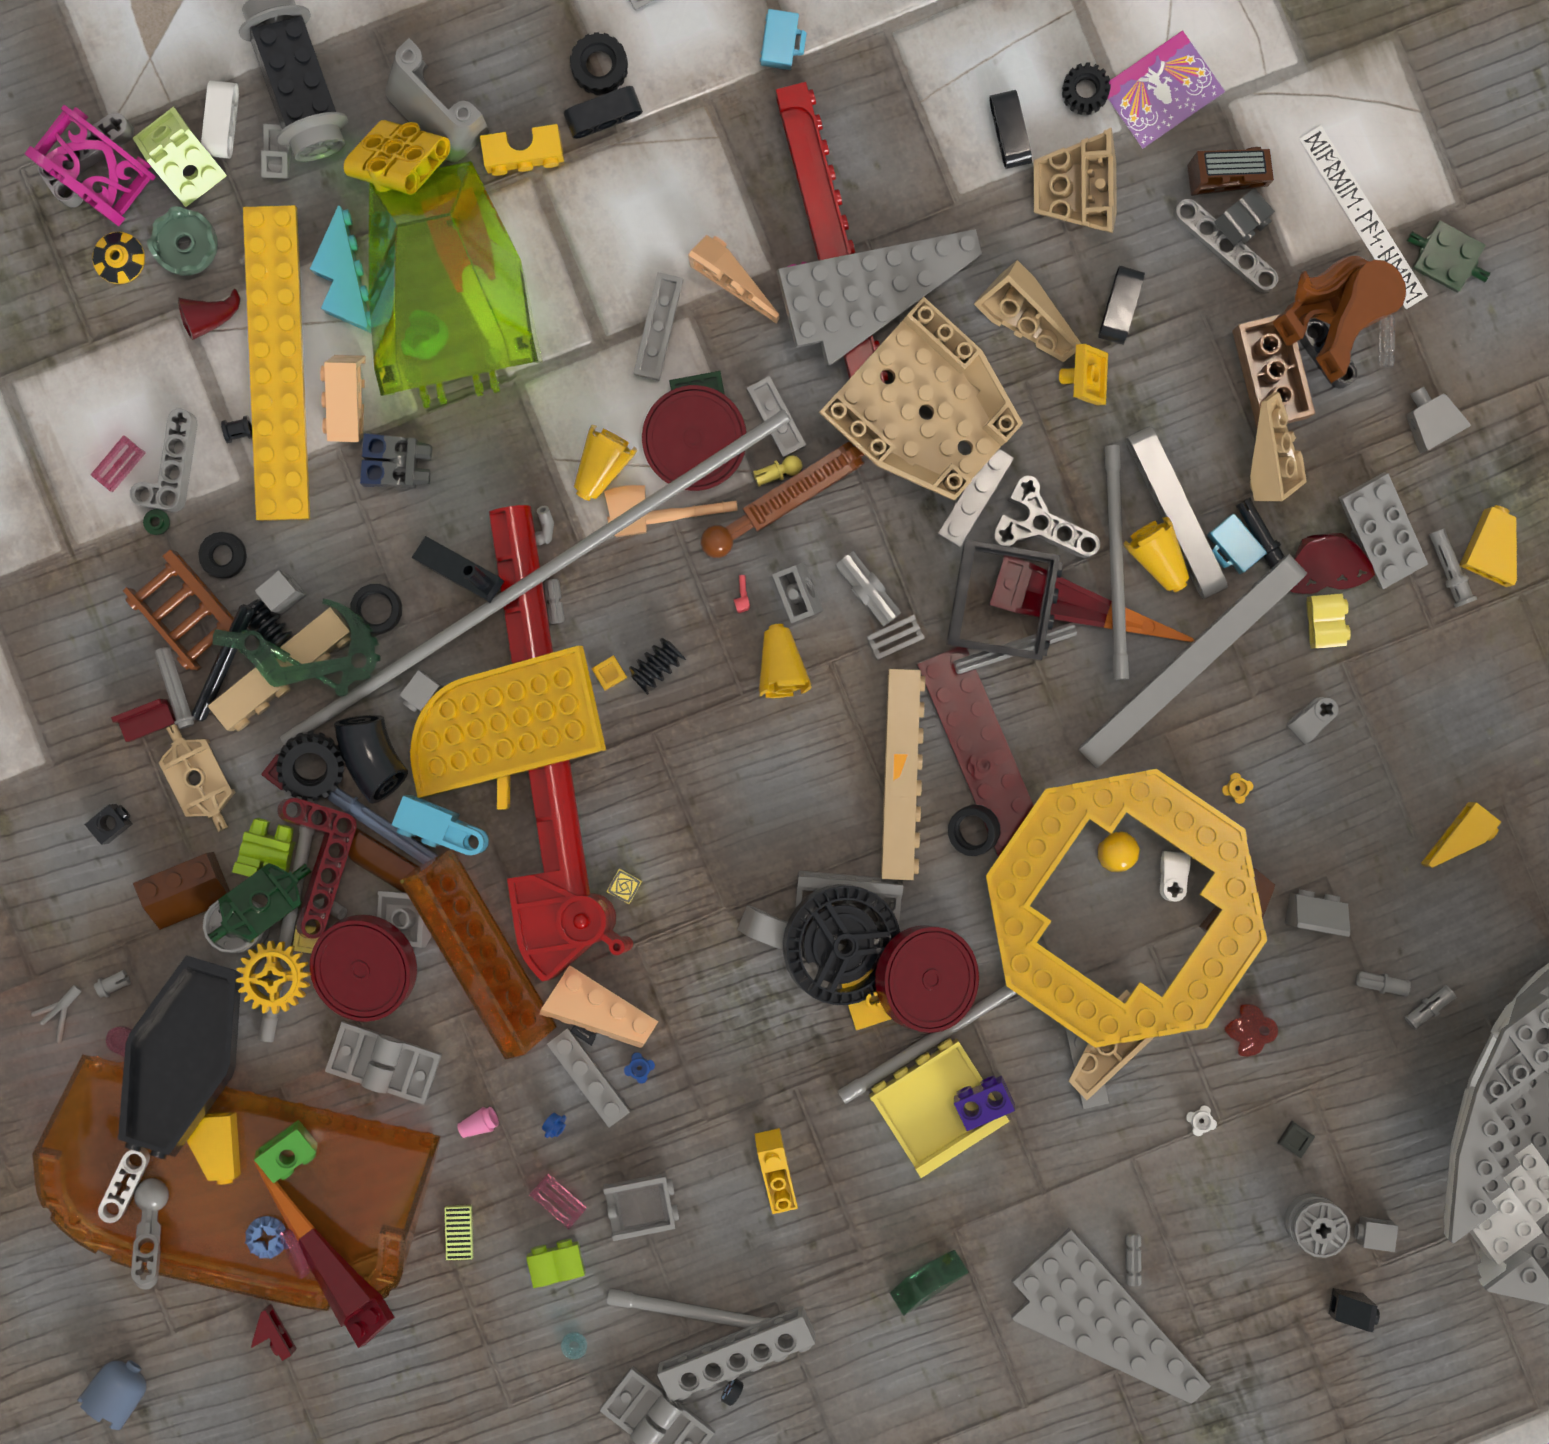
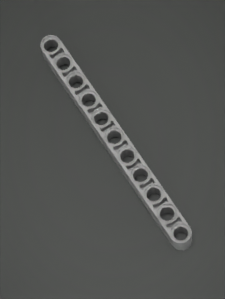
M1290 554L1286 555L1090 736L1078 750L1095 768L1101 766L1307 575V572Z

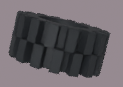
M1086 62L1085 66H1082L1080 63L1075 69H1070L1069 74L1066 75L1062 87V98H1065L1064 103L1066 106L1070 105L1071 111L1078 110L1080 115L1083 112H1086V115H1090L1092 111L1096 113L1101 106L1105 105L1111 84H1109V75L1105 76L1106 71L1104 69L1099 70V65L1095 64L1092 67L1090 62ZM1082 80H1090L1096 86V93L1092 97L1083 98L1077 93L1076 85Z

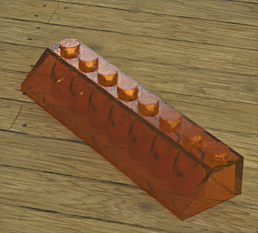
M453 849L417 867L399 880L504 1059L526 1054L557 1027L552 1017L539 1014L544 1003Z

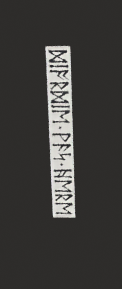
M1320 125L1299 138L1374 259L1384 260L1394 265L1401 273L1406 284L1404 307L1408 309L1426 298L1428 295L1323 127Z

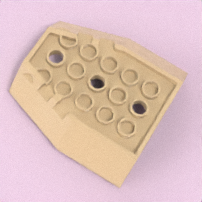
M925 297L918 302L895 330L819 412L876 466L953 501L972 482L971 480L999 448L1023 424L983 351ZM882 371L891 372L894 377L893 383H883L880 379V373ZM920 407H929L932 410V418L929 420L921 418L919 415ZM964 441L970 445L971 452L969 455H962L958 451L959 442Z

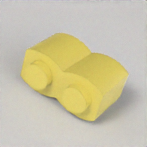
M1343 594L1307 597L1311 649L1347 646V640H1350L1351 633L1349 625L1345 624V614H1348V601L1343 598Z

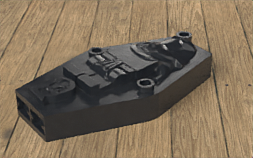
M186 955L129 1033L125 1044L118 1140L126 1142L125 1148L138 1152L141 1151L142 1147L151 1150V1156L164 1160L167 1155L176 1157L232 1078L236 1068L240 993L238 990L241 988V983L236 982V979L242 977V974L238 971Z

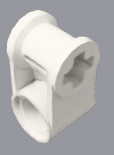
M1162 852L1159 889L1161 896L1167 901L1177 902L1186 896L1191 861L1190 856L1186 853ZM1174 882V886L1179 888V892L1174 893L1172 897V893L1167 892V888L1171 887Z

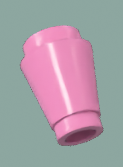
M482 1107L458 1123L457 1127L460 1135L466 1138L494 1131V1128L499 1125V1121L492 1107Z

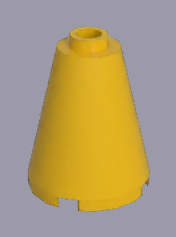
M591 425L589 428L574 483V488L577 490L576 494L587 501H590L591 498L597 499L637 452L635 446L632 450L627 448L629 442L604 428L601 433L595 431L596 425Z
M1163 517V523L1157 524L1155 520L1134 532L1130 536L1132 541L1130 543L1125 541L1124 546L1167 591L1173 590V592H1178L1187 586L1186 581L1189 579V574L1173 523L1169 517Z
M784 624L770 625L769 630L764 632L759 681L760 696L765 693L766 698L794 696L793 692L801 689V694L806 693L811 689V682L790 629L784 627Z

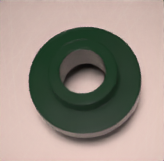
M153 509L145 514L143 525L148 533L162 535L169 529L170 518L166 512L160 509ZM155 517H158L160 523L158 526L154 527L152 525V520Z

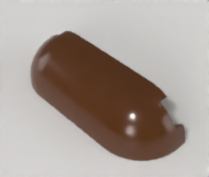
M356 827L348 857L355 864L403 893H426L435 886L439 879L438 877Z

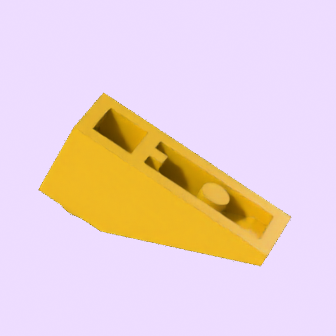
M1468 802L1421 864L1425 867L1433 868L1486 843L1487 840L1491 841L1499 831L1497 827L1501 821L1477 802Z

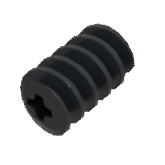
M257 599L248 604V606L254 609V614L248 628L250 631L257 630L254 637L257 640L263 639L260 645L262 648L269 647L266 653L270 656L289 641L288 638L292 635V632L283 633L282 630L286 623H276L280 615L271 616V610L268 607H264L265 603L261 599Z
M664 638L660 639L662 648L656 645L652 646L654 655L648 652L644 653L647 662L640 659L637 660L639 669L632 666L629 667L631 677L647 695L649 694L647 685L656 688L655 678L664 681L662 672L672 673L670 664L679 667L678 657L686 660L675 646Z

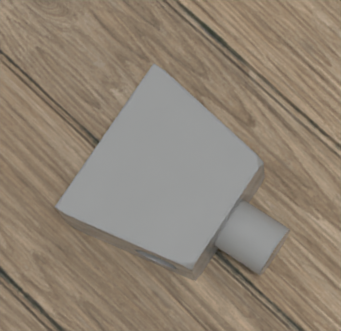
M1425 387L1410 394L1417 409L1406 414V418L1420 454L1471 426L1446 394L1443 393L1431 399Z

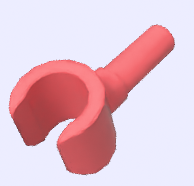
M739 575L741 597L734 599L738 613L748 611L750 608L746 592L745 575Z

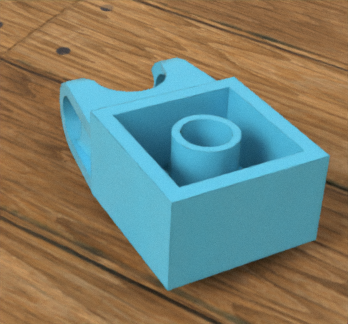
M414 795L402 797L391 824L398 828L396 832L410 838L417 835L422 838L421 842L428 846L436 848V846L440 847L442 845L465 855L482 853L489 844L487 833L478 827L458 820L460 814ZM471 835L478 838L479 845L476 849L472 848L469 844Z

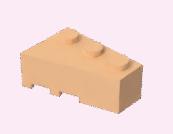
M334 355L324 362V366H321V381L325 382V392H322L321 403L322 407L326 408V418H323L322 430L324 434H327V441L359 442L363 438L364 404H362V388H365V380L361 379V364H365L366 356Z

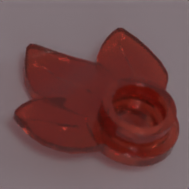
M1243 1004L1240 1006L1242 1018H1237L1228 1023L1225 1027V1032L1231 1038L1240 1042L1238 1049L1240 1056H1253L1260 1053L1266 1043L1276 1039L1278 1026L1273 1019L1265 1017L1259 1007ZM1262 1026L1269 1028L1270 1033L1268 1035L1260 1033Z

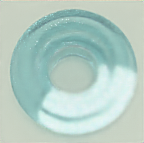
M577 1332L567 1334L561 1343L562 1353L569 1359L581 1358L587 1350L586 1338ZM572 1341L578 1342L579 1348L572 1349L570 1343Z

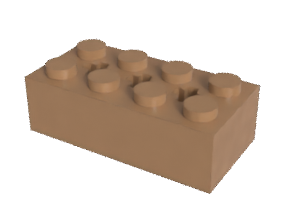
M1281 314L1239 324L1232 330L1257 428L1261 402L1274 392H1279L1280 396L1284 397L1282 402L1288 415L1287 424L1308 419L1315 414L1298 343L1295 342L1287 346L1273 324V321ZM1264 343L1266 346H1271V349L1269 351H1267V349H1264ZM1269 370L1277 371L1278 374L1274 377L1270 374Z

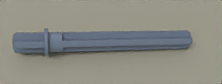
M340 788L330 792L328 796L329 801L343 809L344 813L352 815L440 876L446 877L452 869V865L412 837H406L397 833V827L392 826L390 822L360 803L358 797L353 798Z

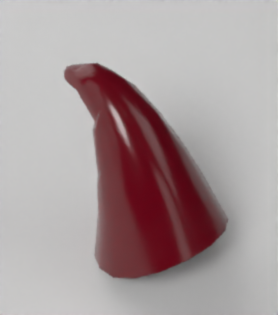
M233 289L230 297L224 301L206 302L178 297L181 319L192 340L218 328L237 312L241 298L236 289Z

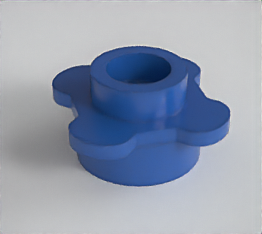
M636 1052L632 1054L630 1064L625 1066L624 1073L637 1079V1082L642 1084L647 1081V1075L655 1068V1063L653 1060L643 1058L641 1053ZM640 1065V1066L642 1067V1069H641V1070H638V1069H637V1066Z
M552 1113L542 1126V1130L546 1132L545 1137H558L566 1126L564 1122L567 1117L565 1115L561 1117L556 1113Z

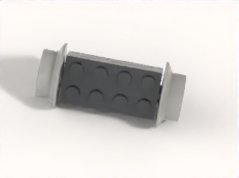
M248 0L242 7L246 21L239 28V35L243 40L251 42L282 128L277 135L278 143L282 146L291 147L295 159L301 162L315 161L335 154L345 146L341 130L348 124V118L345 114L336 112L306 28V24L311 17L309 9L296 5L295 0Z

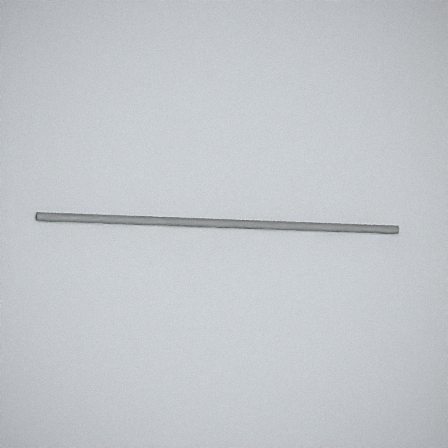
M784 409L507 588L495 596L491 603H484L280 736L281 741L285 745L291 737L295 738L299 733L308 734V731L315 730L790 422L791 419Z

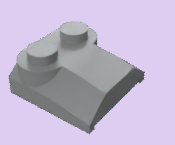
M378 891L377 917L396 926L406 936L412 947H426L432 936L434 905L430 895Z

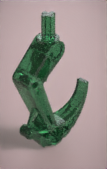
M324 598L322 604L339 611L349 624L351 644L347 657L302 664L291 658L290 653L267 641L256 631L242 630L241 633L215 629L212 645L239 649L238 652L244 654L266 681L276 688L317 678L334 688L338 696L344 697L349 692L348 687L354 681L369 679L371 677L370 674L376 667V663L381 661V656L375 654V647L379 646L377 637H372L370 632L373 630L370 625H365L364 619L359 614L351 611L347 606ZM250 636H257L260 640L259 647L253 651L248 650L246 640ZM361 653L366 656L367 662L364 667L356 668L352 665V657L355 654ZM277 659L284 663L288 661L293 666L282 667ZM337 672H343L340 684H336L324 677Z

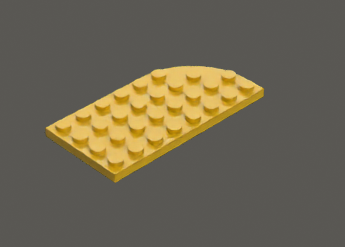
M583 646L571 647L455 680L437 691L421 711L411 739V768L417 797L424 798L605 751V742Z

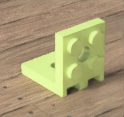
M174 106L133 137L134 142L146 161L185 207L227 176L192 133ZM187 165L196 166V170L191 176L183 175V169Z

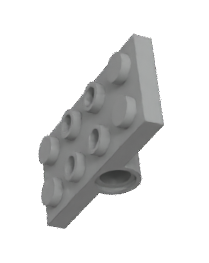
M1383 472L1338 497L1353 529L1350 532L1351 538L1372 563L1375 573L1374 578L1379 588L1385 589L1428 565L1389 473Z
M342 1021L325 1072L360 1083L362 1087L374 1092L390 1093L425 1105L442 1054Z
M633 1366L599 1410L629 1433L635 1444H707L715 1434L713 1428L677 1400L670 1402L664 1390Z

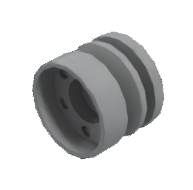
M218 900L209 907L204 916L203 930L205 938L212 947L222 952L246 953L249 949H257V944L264 943L269 934V929L256 937L253 943H249L231 933H227L214 944L207 934L221 926L220 922L223 921ZM252 900L253 906L262 908L261 904Z
M1308 1193L1297 1197L1290 1203L1285 1213V1227L1288 1235L1305 1252L1314 1257L1327 1258L1336 1255L1345 1247L1349 1240L1350 1224L1347 1216L1337 1205L1320 1194ZM1322 1223L1323 1225H1325V1227H1322L1320 1229V1233H1318L1316 1229H1319L1320 1224Z

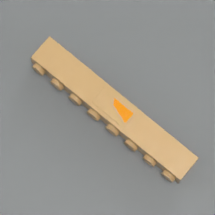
M888 670L881 856L882 879L914 880V874L919 873V859H914L915 848L920 846V833L915 832V824L920 822L921 807L916 806V796H921L922 781L917 780V770H922L923 762L922 754H918V744H923V728H919V718H924V702H920V691H925V676H921V670Z

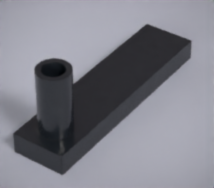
M427 536L424 537L411 557L416 562L491 603L504 583V580Z

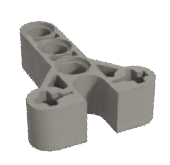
M1024 476L1016 483L1008 501L1025 509L1027 518L1025 521L1019 522L1002 515L992 534L994 544L1011 547L1015 542L1037 537L1080 558H1089L1098 552L1100 540L1095 534L1049 513L1039 493L1040 484L1036 478ZM1029 483L1031 485L1030 490L1033 492H1029L1022 500L1024 489L1021 486ZM1035 517H1041L1045 520L1046 527L1044 530H1037L1034 527L1033 520ZM1010 525L1008 537L1011 540L1007 539L1005 542H1002V536L999 533H1003ZM1059 528L1068 530V541L1058 539L1057 530ZM1082 539H1088L1092 542L1093 549L1091 552L1082 550L1080 545Z

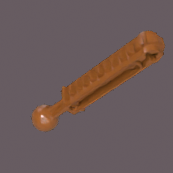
M850 441L743 508L745 515L728 526L713 525L708 527L701 536L702 550L713 558L726 556L733 547V540L752 528L759 532L852 473L865 463L861 458L864 454Z

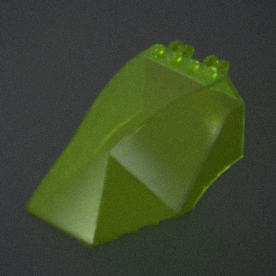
M472 161L437 168L412 195L392 189L386 192H379L372 183H369V306L374 370L380 395L392 396L397 392L419 388L424 408H429L431 400L426 386L436 384L437 398L441 405L447 404L443 382L472 376L477 397L483 396L484 392L479 374L489 372L491 389L494 393L500 392L497 370L533 362H543L521 258Z

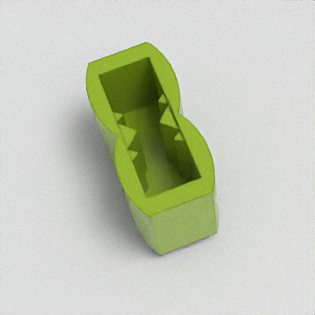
M564 1239L556 1243L557 1246L553 1248H547L546 1245L531 1248V1253L527 1254L526 1259L533 1288L585 1276L586 1271L579 1241L572 1242V1239Z

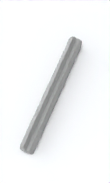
M1071 622L1052 628V630H1047L1046 640H1049L1050 644L1076 636L1077 631L1074 623ZM1036 634L1001 646L1031 651L1034 647ZM983 651L958 659L953 664L956 673L961 674L1013 656Z

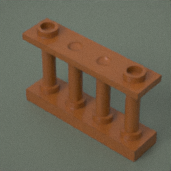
M170 549L162 556L167 561L165 569L138 592L128 587L122 591L128 596L125 599L126 602L135 611L139 609L179 655L176 658L186 670L190 668L191 670L198 671L202 667L195 659L224 634L227 635L234 617L180 554ZM179 575L184 581L183 587L153 612L144 600L170 577ZM189 595H196L202 601L199 604L200 607L173 631H170L161 620ZM207 614L209 616L213 614L219 621L216 623L217 627L192 649L187 651L178 639Z

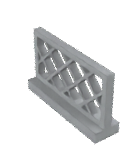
M811 871L798 872L796 907L802 902V890L816 891L830 885L850 884L862 887L876 894L881 899L885 897L896 898L895 907L892 911L899 925L903 895L902 880ZM845 900V901L841 904V905H847V904H849L850 906L856 907V906L853 904L852 900ZM866 907L862 911L866 913L870 908ZM879 921L875 923L876 927L880 925Z

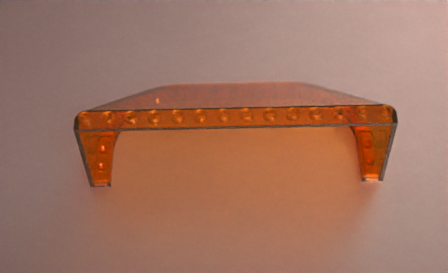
M82 1054L32 1153L36 1193L41 1206L48 1208L52 1213L50 1219L68 1237L95 1254L99 1250L112 1256L110 1261L132 1268L136 1229L142 1218V1210L136 1205L134 1195L126 1212L116 1222H104L98 1214V1208L124 1154L130 1150L125 1148L126 1142L118 1140L124 1062H114L97 1056L92 1057ZM226 1086L206 1114L237 1112L241 1174L233 1179V1183L219 1185L217 1181H208L187 1141L176 1157L167 1155L164 1160L150 1155V1161L139 1184L146 1179L155 1178L164 1182L169 1191L166 1205L158 1211L157 1222L161 1225L160 1276L291 1306L329 1311L330 1305L254 1163L256 1150L297 1120L303 1124L318 1143L316 1156L306 1165L301 1163L294 1168L295 1171L287 1179L281 1180L280 1178L277 1182L326 1241L385 1299L393 1288L396 1289L402 1278L440 1145V1136L430 1132L411 1130L403 1126L385 1124L377 1120L363 1119L350 1114L337 1113L329 1109L315 1108L303 1103H293L277 1097H267ZM284 1150L281 1152L282 1155L286 1157H291L294 1155V1153L290 1150ZM138 1154L130 1155L131 1164L141 1166V1157ZM128 1173L121 1181L122 1186L117 1195H121L128 1187L126 1184L132 1174ZM107 1203V1211L110 1214L115 1215L119 1213V1207L115 1203ZM263 1216H271L280 1220L284 1224L288 1235L284 1250L271 1259H259L258 1256L250 1253V1249L245 1244V1232L249 1225L255 1219ZM263 1230V1235L257 1241H265L268 1246V1242L276 1235H267L266 1231ZM150 1242L144 1243L140 1248V1252L143 1254L150 1253L154 1249V1244ZM143 1262L144 1272L149 1273L147 1263Z

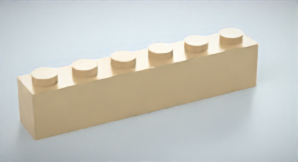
M329 607L208 705V708L227 731H234L236 729L238 732L250 723L248 719L255 713L260 715L271 706L269 702L276 696L279 699L291 690L289 686L296 680L301 682L311 674L310 669L314 665L318 664L320 666L331 658L330 652L337 647L342 649L352 640L350 636L354 634V631L335 608Z

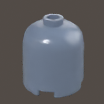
M115 1360L106 1363L77 1399L78 1402L82 1403L81 1409L98 1422L102 1418L111 1422L112 1424L109 1426L111 1429H122L146 1391V1381L140 1373L141 1367L131 1360H128L127 1363Z

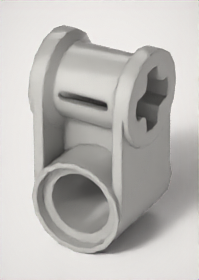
M1317 697L1303 710L1293 716L1287 723V726L1304 744H1307L1337 716L1338 705L1331 698ZM1321 704L1328 705L1325 708L1326 714L1320 713L1322 710Z

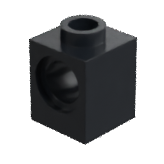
M109 804L84 825L97 841L103 845L109 844L133 823L128 819L130 818L129 812L122 805ZM110 815L116 822L112 830L106 825V820Z

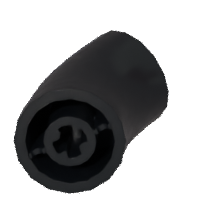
M363 715L341 719L334 723L337 742L345 765L366 799L372 804L378 803L398 789L405 781L408 769L401 762L391 744L384 717L381 715Z

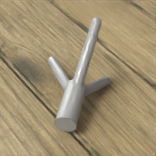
M75 985L69 989L59 1002L31 1013L32 1017H36L49 1012L39 1022L40 1025H44L61 1010L56 1039L58 1044L62 1042L67 1007L82 992Z

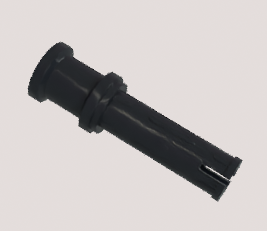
M1250 497L1244 501L1249 511L1246 510L1243 502L1236 505V508H1238L1255 539L1267 552L1263 557L1270 569H1272L1285 556L1280 549L1281 543L1273 540Z

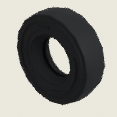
M216 532L206 537L201 543L198 552L199 562L204 571L213 577L221 579L231 578L238 574L245 566L247 558L246 548L242 541L234 534L227 532ZM218 546H228L232 551V559L226 565H218L213 559V552Z

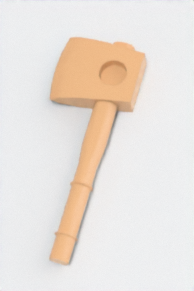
M645 485L620 486L604 491L610 517H607L608 523L646 499ZM722 501L721 503L694 505L685 508L653 510L615 534V537L647 533V524L738 511L737 501Z

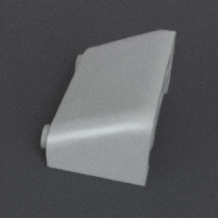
M408 38L396 51L385 88L386 96L390 103L409 122L417 123L422 131L448 138L450 141V152L445 160L458 162L480 142L481 135H488L490 133L483 115L470 102L459 101L448 110L426 87L427 83L424 80L423 73L428 66L422 60L420 49Z

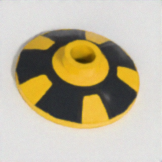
M113 232L105 235L97 242L93 250L92 260L96 272L104 280L114 284H125L134 280L143 270L145 253L140 242L132 235L124 232ZM114 252L120 253V257L117 260L112 259Z

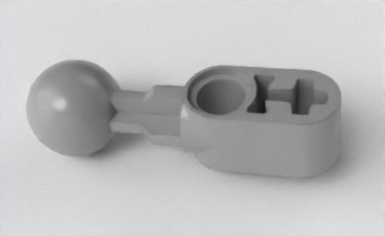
M155 1178L142 1181L134 1193L135 1203L142 1210V1218L136 1229L131 1276L136 1286L140 1289H150L155 1286L159 1276L161 1225L157 1222L158 1211L166 1205L169 1191L164 1182ZM144 1243H153L154 1249L150 1253L143 1254L140 1252V1248ZM143 1262L147 1263V1269L151 1274L146 1276V1280H142L139 1276L144 1273Z

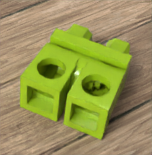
M255 818L250 826V830L244 832L237 862L234 863L232 872L250 877L270 863L289 873L293 850L296 842L292 841L293 827L279 824L275 836L267 834L270 821Z

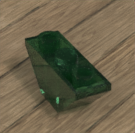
M953 1250L928 1262L907 1276L890 1292V1295L903 1316H905L967 1275L969 1271L956 1250Z

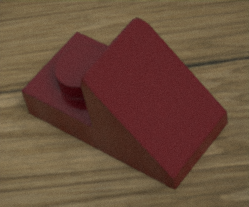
M269 1304L260 1313L251 1348L269 1338L271 1350L276 1356L279 1355L283 1361L292 1356L297 1348L272 1304Z

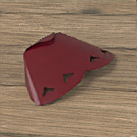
M1343 533L1307 536V538L1301 540L1294 557L1307 572V575L1290 591L1298 594H1312L1319 592L1327 586L1335 589L1356 587L1374 577L1373 565L1360 547ZM1360 569L1362 571L1367 572L1366 574H1362L1360 577H1357ZM1343 574L1344 577L1348 580L1346 581L1342 579L1340 581H1337V579L1341 577V575ZM1309 579L1316 582V584L1306 585Z

